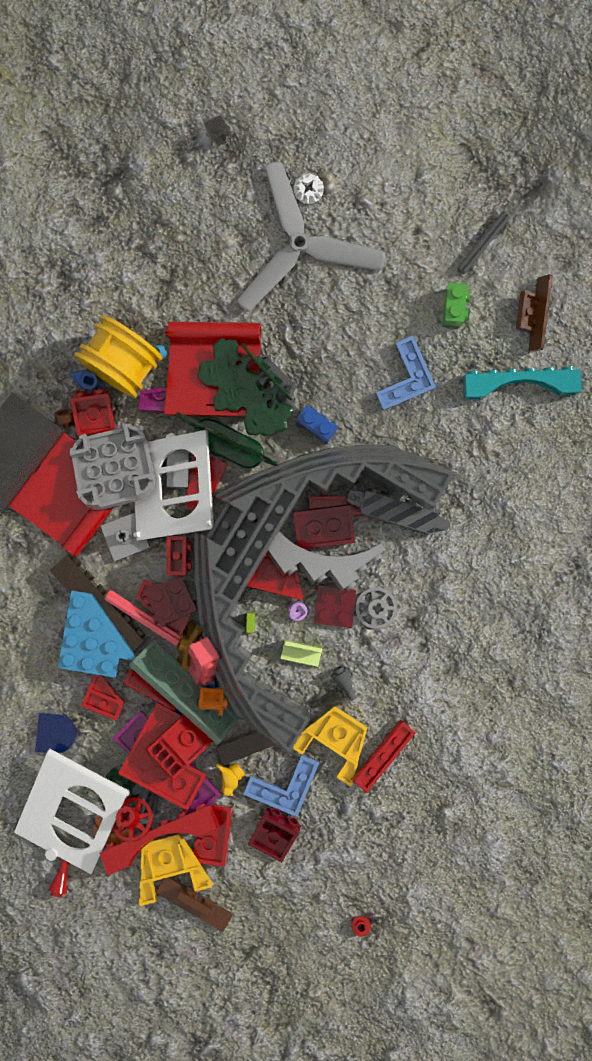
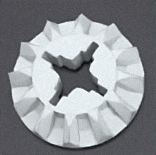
M309 173L306 175L302 174L301 177L296 179L294 194L300 202L312 204L317 202L323 195V182L318 176ZM313 183L312 189H313L314 191L309 190L308 192L305 193V186H304V185L309 186L310 184Z

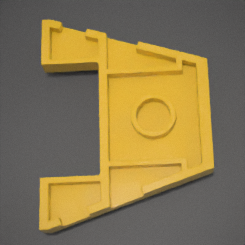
M333 706L303 730L293 749L303 755L312 739L315 738L347 760L336 777L351 787L353 785L351 779L357 770L367 726L338 707Z
M181 833L154 839L141 850L139 906L157 902L158 897L153 881L190 872L195 892L212 888L213 883Z

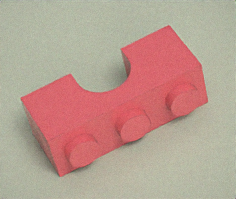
M206 637L190 645L189 648L191 660L188 671L197 687L202 684L204 686L208 685L214 680L219 661V655L209 638Z

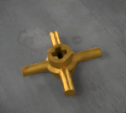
M194 621L188 623L187 635L182 634L176 648V651L180 652L176 660L182 665L181 669L183 671L189 670L191 660L189 655L190 645L200 641L198 637L203 631V628L200 625L196 626Z

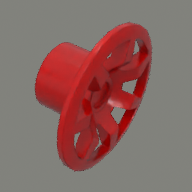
M134 797L124 801L116 814V821L113 826L115 834L120 839L129 842L137 841L148 833L153 819L152 810L148 803L143 799ZM136 801L138 804L133 809L130 807L129 802ZM142 804L146 807L148 813H138ZM149 817L147 827L145 828L139 821ZM134 827L143 831L140 835L134 837ZM126 828L129 831V838L121 834Z

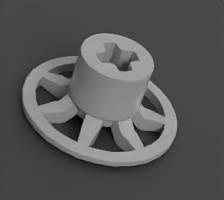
M372 587L363 591L358 597L355 607L356 614L365 626L372 629L384 628L394 620L397 613V603L394 596L386 589ZM374 591H382L386 594L381 599H377ZM368 592H371L372 600L370 602L362 600L363 596ZM388 596L391 598L393 606H387L385 603ZM360 602L367 606V610L361 614L359 612ZM387 610H393V614L388 620L385 616ZM370 614L372 616L371 624L365 622L362 617ZM377 618H382L385 621L384 624L374 625Z

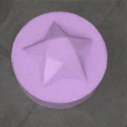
M293 601L289 604L287 613L292 620L300 621L306 617L307 608L303 602Z

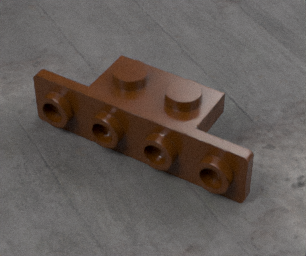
M550 274L538 277L536 293L527 290L520 291L516 329L530 333L528 349L530 352L544 349L553 275Z
M170 877L163 879L156 892L161 897L222 932L232 917L231 912L215 904L210 898L201 896L194 889L186 887Z

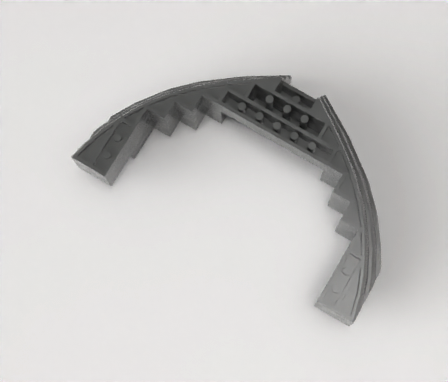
M366 444L341 446L300 455L280 463L278 466L260 471L214 496L226 505L213 525V529L210 530L207 537L198 531L194 532V585L199 625L203 628L201 636L202 639L209 638L219 655L215 677L220 689H224V697H228V703L234 713L243 718L255 730L270 738L287 753L291 752L309 722L310 712L276 693V689L244 671L253 653L237 644L246 627L230 618L240 602L239 598L295 504L300 501L307 487L325 496L334 480L351 489L361 473L391 492L397 491L420 506L430 510L438 503L455 472L433 464L414 453L403 451L393 445Z

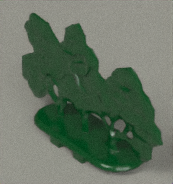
M221 338L213 346L214 361L207 360L201 362L197 372L198 378L206 386L218 387V392L214 397L215 411H222L225 408L229 411H238L240 407H244L246 409L244 425L248 435L261 434L263 436H271L275 431L282 432L287 430L286 421L292 415V408L286 403H278L277 392H282L289 400H293V398L281 385L283 380L272 370L269 371L271 367L261 357H256L244 343H242V347L248 356L240 357L236 340ZM251 359L262 369L258 374L247 370ZM240 360L242 362L239 365H236L237 361ZM265 374L274 383L271 391H263L258 386V380ZM270 396H273L271 398L273 404L272 407L269 408L267 406V400ZM276 404L279 406L277 410L274 409Z
M175 412L177 418L195 427L193 432L208 430L210 452L247 469L255 468L262 461L278 466L275 461L264 455L262 445L255 439L214 419L208 418L197 422L182 413Z

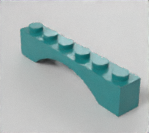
M573 366L563 367L562 370H555V367H547L543 371H536V368H527L523 372H517V369H508L502 373H498V370H488L486 373L480 374L479 371H469L462 378L464 400L484 399L497 388L514 383L539 385L552 391L557 396L578 395L582 392L580 369H574Z

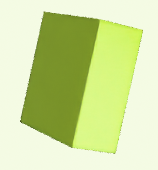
M247 613L246 633H254L255 613Z

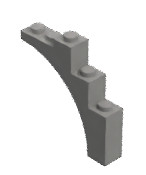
M279 531L267 551V555L283 576L287 573L290 576L296 572L299 565L312 584L316 581L320 583L328 577L326 575L328 573L340 591L344 589L349 591L357 585L355 581L359 577L356 571L360 574L368 568L366 564L370 561L375 563L381 559L385 548L380 543L372 549L356 555L342 557L323 556L295 545Z

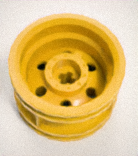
M101 315L99 317L101 323H95L93 326L96 333L87 345L81 344L79 346L81 352H75L73 356L103 381L127 396L136 399L138 396L136 391L143 389L142 381L150 369L156 370V362H161L163 357L153 346L118 321Z

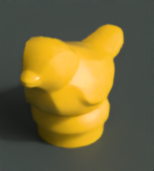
M236 762L233 765L231 764L229 768L216 763L215 766L221 772L222 793L225 796H233V790L237 788L238 780H241L245 773Z

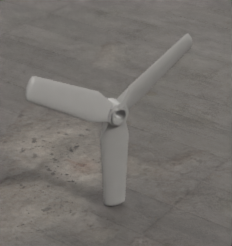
M272 162L265 166L281 225L291 240L288 246L274 255L237 299V304L243 310L251 311L295 266L299 255L307 254L318 261L379 271L383 268L386 259L384 251L325 236L308 237L304 233V220L283 164L281 162ZM297 241L304 242V246L297 247L295 243Z

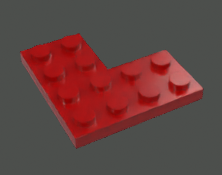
M156 703L118 774L188 811L206 774L188 765L174 780H171L145 751L182 717L163 705Z

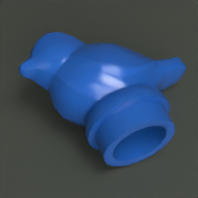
M89 370L70 372L73 380L83 389L105 388V384L98 380L97 376Z

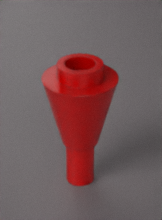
M64 859L61 861L59 872H57L48 888L51 896L59 898L67 894V869L69 862Z

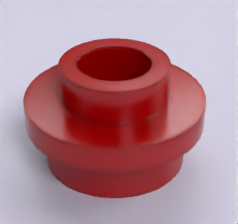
M358 916L352 921L351 928L355 935L363 937L370 932L371 924L366 917ZM363 924L365 927L360 930L358 925Z

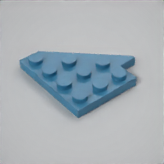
M71 591L58 668L116 678L120 658L134 660L136 655L93 594Z

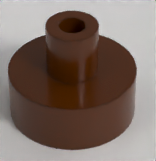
M64 408L54 413L56 423L63 424L64 428L71 426L70 422L74 420L72 409Z

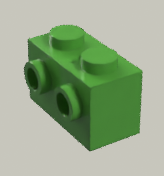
M448 283L445 289L442 326L461 328L464 321H467L468 310L465 308L466 302H469L470 291H467L468 284Z

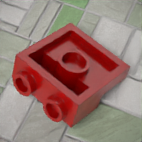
M97 388L93 390L94 393L88 394L84 390L74 392L75 396L70 398L77 436L116 429L110 390L105 391V388Z

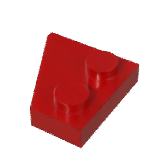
M94 674L81 706L117 721L125 701L102 675Z

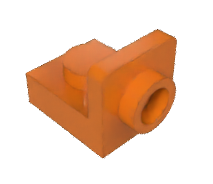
M200 688L199 709L219 710V716H223V709H227L228 697H224V689Z

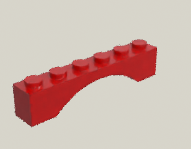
M205 804L195 807V812L188 814L186 811L176 815L177 820L172 822L169 819L158 823V828L152 830V827H150L148 833L137 841L129 842L123 840V843L116 845V842L104 846L105 851L100 852V856L107 876L130 867L139 852L152 840L162 835L186 833L199 837L220 828L212 805L206 807Z

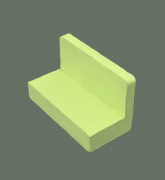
M284 640L281 659L318 667L322 647Z

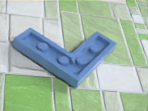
M414 336L395 343L409 379L376 392L383 411L436 388Z
M301 754L287 790L251 775L243 795L297 817L319 761Z

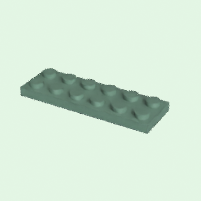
M154 640L129 665L217 744L223 740L240 718L228 705L227 709H223V716H219V710L199 709L200 688L207 687L203 684L197 687L189 671H183L181 669L182 665Z

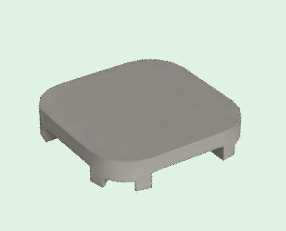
M123 424V428L90 436L83 434L79 436L73 448H70V456L73 461L78 489L76 492L79 499L87 507L94 510L106 509L142 500L153 492L155 473L149 443L145 434L139 428L131 426V424Z

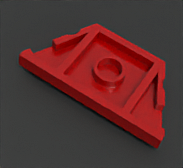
M266 553L247 587L302 601L303 594L297 571L290 576L288 573L283 576Z

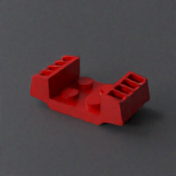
M183 714L178 721L145 751L168 777L174 780L213 740Z

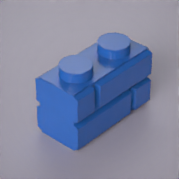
M308 405L305 406L296 420L297 425L325 444L329 443L339 427L335 423L329 422V419Z

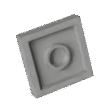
M135 513L101 525L114 562L151 548L148 539L137 541V537L133 536V533L136 532Z

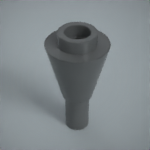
M339 666L335 668L331 677L346 692L350 701L355 700L357 697L352 689L348 667Z

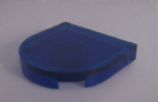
M40 712L35 752L47 753L49 749L57 753L67 751L74 744L77 737V729L74 723L62 714Z

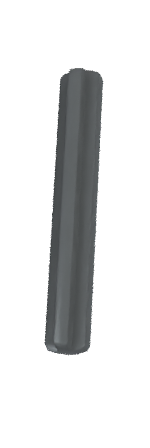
M505 211L501 212L459 264L457 270L460 273L466 274L510 219L509 214Z

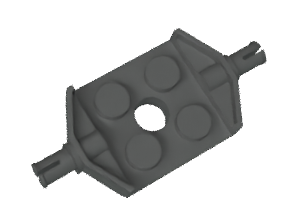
M268 355L260 356L271 367L269 371L272 370L283 380L281 385L292 397L296 389L295 382H292L270 360ZM266 374L259 379L258 386L263 391H271V389L264 388V384L271 381ZM277 392L278 403H286L296 412L298 411V408L282 392ZM270 396L267 400V406L269 408L272 407L273 401L271 400V398L273 396Z

